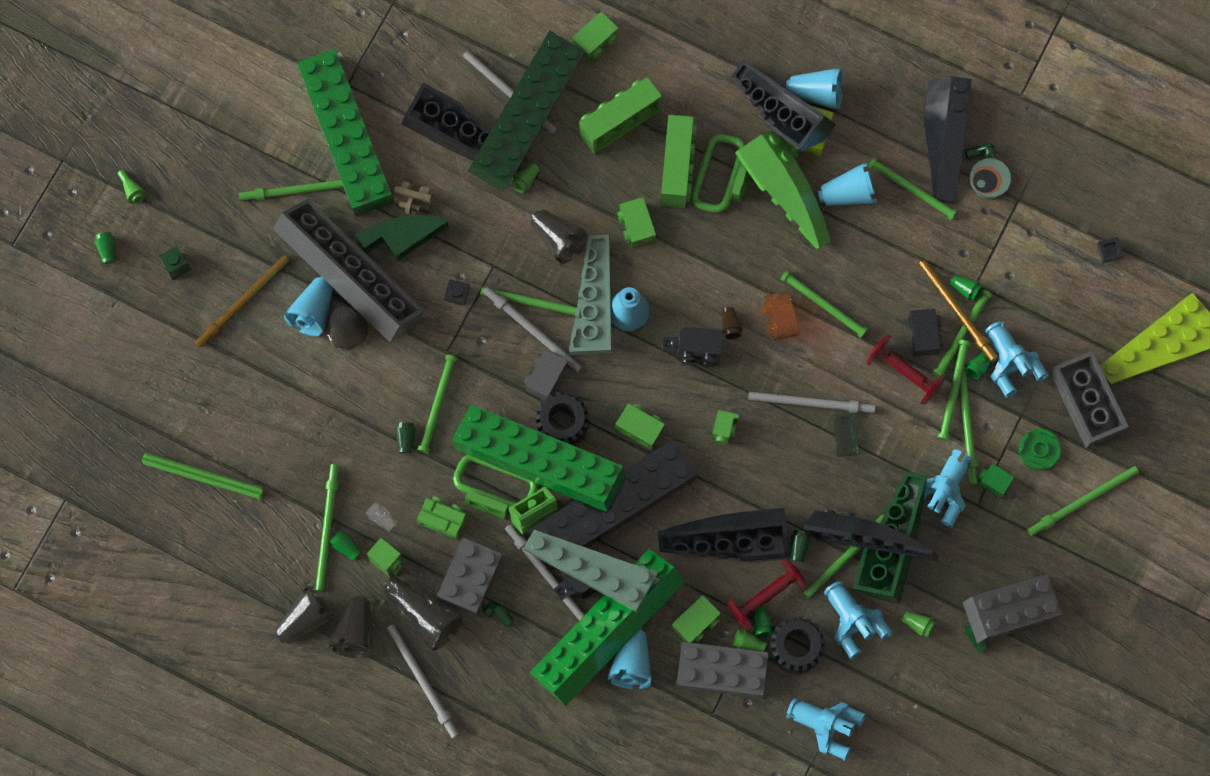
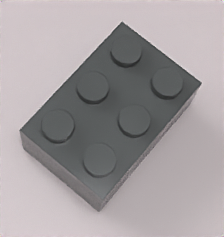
M462 538L437 594L438 601L478 617L503 561V555L466 538Z

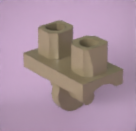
M405 181L399 187L395 186L393 203L398 204L399 207L406 208L405 215L410 216L412 210L417 212L420 210L430 211V188L423 186L420 187L419 192L413 191V185Z

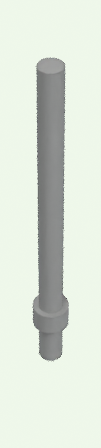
M470 51L464 53L463 57L509 98L514 92L511 87ZM546 118L542 127L554 135L558 129Z
M489 286L484 288L482 292L494 302L498 309H503L554 354L567 360L568 365L578 373L583 366L513 308L503 295L499 296Z
M749 392L748 400L849 410V413L875 412V405L863 404L854 400L844 402Z
M509 524L505 530L515 541L514 545L525 553L554 589L560 584L541 559L523 549L528 540L524 535L521 536L512 524ZM571 597L563 600L579 621L585 616V613Z
M394 624L387 627V630L438 714L437 719L441 725L445 726L452 739L457 737L459 733L451 721L452 716L449 711H445Z

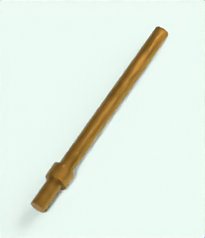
M283 255L214 324L211 323L205 328L206 331L195 343L201 348L212 336L215 337L220 332L219 329L290 261L289 258Z
M926 259L919 263L920 267L974 338L978 349L983 350L991 362L995 361L998 356L989 346L990 342L988 339L981 335Z

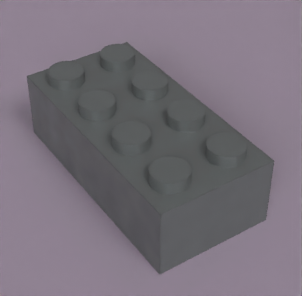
M1093 351L1053 367L1050 374L1085 448L1123 434L1129 426Z
M1048 574L971 596L963 602L977 643L1047 623L1063 615Z
M682 642L676 688L762 699L768 653Z

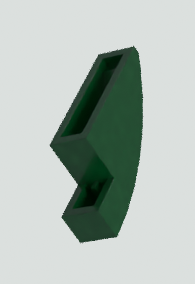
M403 216L379 222L355 234L366 254L384 242L398 262L449 228L446 218L438 216Z

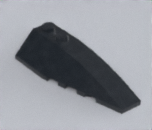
M742 60L731 76L750 99L753 106L760 112L759 114L769 124L772 131L801 151L824 142L836 125L825 115L745 60Z
M950 76L928 81L923 121L926 131L934 198L942 202L955 203L972 83V79Z
M424 82L401 123L427 139L474 161L491 132L489 128L487 129L479 122V119L474 114L471 115L459 101Z
M784 508L718 515L680 524L657 532L659 552L682 555L695 553L701 557L713 555L719 556L720 559H728V557L739 558L740 561L789 557Z
M823 509V511L815 510L803 528L816 541L938 561V556L934 551L915 539L877 522L856 517L855 514L843 512L842 515L836 514L835 511L830 509Z

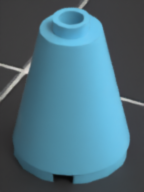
M835 68L791 76L790 80L786 82V89L801 100L831 109H840L843 97L841 87L844 85L843 70Z
M867 162L821 185V190L818 191L821 203L825 202L826 206L877 203V199H872V195L876 193L870 171L865 172L864 169L868 167Z
M323 277L315 278L284 315L285 321L292 328L294 325L301 328L299 332L305 335L317 337L320 333L322 334L326 324L333 287Z
M631 287L624 288L611 299V321L616 328L623 331H635L646 324L650 314V306L647 299L636 289Z
M642 628L616 653L608 674V680L611 679L613 685L626 689H633V685H640V689L651 685L652 678L647 637Z

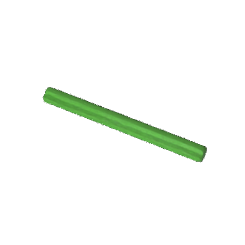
M145 453L142 458L144 465L253 498L261 499L264 494L262 487L153 454Z

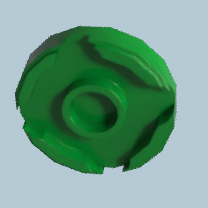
M1041 428L1026 433L1021 439L1018 448L1020 459L1024 465L1036 471H1044L1053 467L1059 460L1062 450L1056 435L1049 430Z

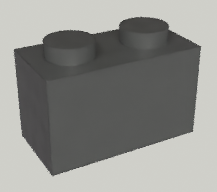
M544 350L542 355L538 354L534 362L536 367L532 373L529 372L524 383L526 384L527 392L547 400V396L554 393L568 366V362Z

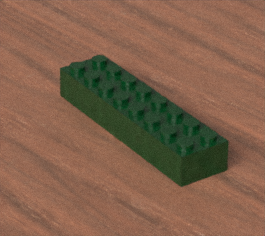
M549 30L468 172L500 191H505L585 51Z

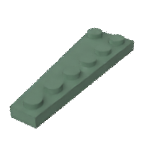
M609 235L588 236L582 280L569 348L570 355L612 353Z
M537 530L533 531L523 548L526 552L635 612L638 611L658 576V573Z

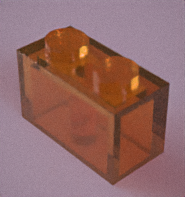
M789 291L764 296L761 310L763 316L767 315L769 323H766L768 335H772L773 341L798 336L799 328Z

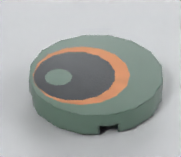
M994 158L978 161L973 166L969 175L971 188L979 197L984 199L999 198V196L1007 192L1011 183V173L1008 167L1002 161Z

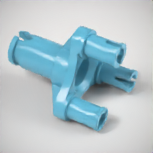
M999 321L990 325L985 330L986 336L988 335L989 341L999 355L991 378L995 384H998L1005 398H1008L1017 392V389L1008 378L1009 374L1016 370H1020L1023 377L1027 376L1026 372L1029 375L1033 373L1036 380L1040 382L1045 380L1049 373L1042 365L1039 354L1037 352L1025 351L1021 345L1016 344L1007 328L1004 327V323Z
M955 449L952 451V456L947 460L940 475L927 479L924 497L925 500L927 495H934L928 504V508L932 510L935 504L938 503L934 510L937 513L941 512L945 502L948 503L949 507L940 522L950 528H953L960 512H963L966 507L958 485L969 467L968 463L972 461V458L965 454L963 460L959 462L958 458L962 452Z
M838 581L830 585L824 594L826 597H829L828 600L840 616V624L834 640L843 647L850 660H853L862 653L852 639L854 633L860 630L865 640L870 638L869 635L874 636L877 632L881 640H884L891 636L893 631L884 621L883 614L879 609H866L863 605H858L847 588L843 587V582Z
M794 698L788 708L786 717L789 719L793 718L794 721L815 730L820 752L826 755L828 753L846 761L851 748L833 741L834 733L839 731L850 737L852 735L851 730L854 731L855 724L860 727L862 726L866 713L850 708L849 704L842 701L831 708L825 707L821 709Z

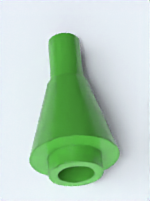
M124 169L120 170L117 174L123 182L128 203L138 204L142 202L146 191L133 181Z

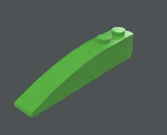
M774 131L764 133L735 152L757 186L762 191L766 190L773 197L771 201L776 206L779 204L787 212L785 216L800 226L799 231L816 249L831 243L825 220L811 187L791 152L785 147L778 134Z

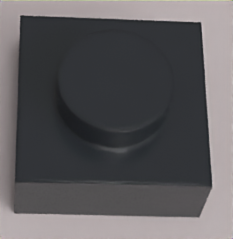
M1118 237L1097 243L1102 263L1123 259L1124 254Z
M449 279L444 300L465 306L470 284Z

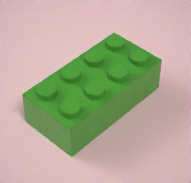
M648 77L635 81L627 91H620L610 102L605 101L600 104L595 112H589L582 116L581 121H579L580 137L591 152L596 154L660 112L661 94Z
M668 115L661 207L685 209L686 202H690L697 124H693V117Z

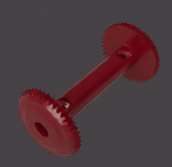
M885 335L870 352L867 364L870 366L879 357L926 392L920 403L926 405L943 385L945 375L942 374L935 383L886 348L885 346L889 342L891 335Z
M781 560L786 570L785 575L779 577L748 600L743 606L739 607L732 599L728 600L727 606L730 612L745 630L751 631L753 629L747 617L788 588L790 584L795 582L800 589L806 590L807 583L804 577L790 560Z

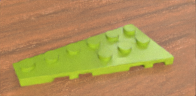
M1191 293L1100 365L1109 386L1133 378L1136 375L1150 372L1156 368L1195 356L1198 353L1209 351L1210 312Z

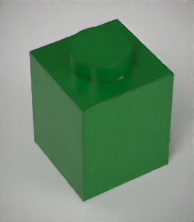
M991 464L989 469L985 467L980 474L979 479L982 481L979 486L1001 499L1014 476Z

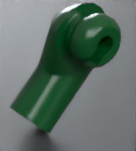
M991 143L965 150L968 160L982 155L991 158L996 154L995 146Z
M488 603L483 608V613L488 618L495 614L505 627L514 621L506 609L500 605Z

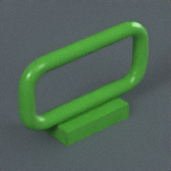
M726 134L715 135L708 141L691 192V201L696 208L713 213H719L727 209L732 198L734 201L742 202L750 177L742 162L736 157L722 202L716 205L699 199L700 190L715 145L719 142L735 145L738 149L746 145L742 139Z
M469 455L462 457L453 476L454 485L457 489L467 493L465 497L466 506L504 520L509 507L516 503L463 483L462 475L467 464L475 462L528 482L530 490L527 497L536 493L539 489V485L535 482Z

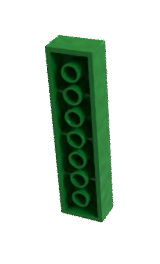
M336 49L297 62L299 72L354 216L392 203L391 191Z
M472 404L452 438L454 447L459 452L605 512H608L626 476L624 468L620 464Z
M650 549L634 565L656 572L658 576L638 611L635 612L604 595L530 672L541 687L564 706L570 703L685 582L675 567Z

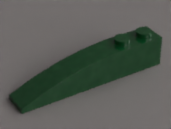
M911 472L905 473L893 495L894 498L891 504L885 509L884 516L879 524L895 529L917 540L927 475ZM864 549L853 589L882 601L900 604L912 556Z

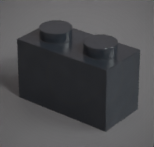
M935 308L910 311L908 320L913 357L938 354L940 348L943 347V337L938 333V327L941 326L940 315H936Z

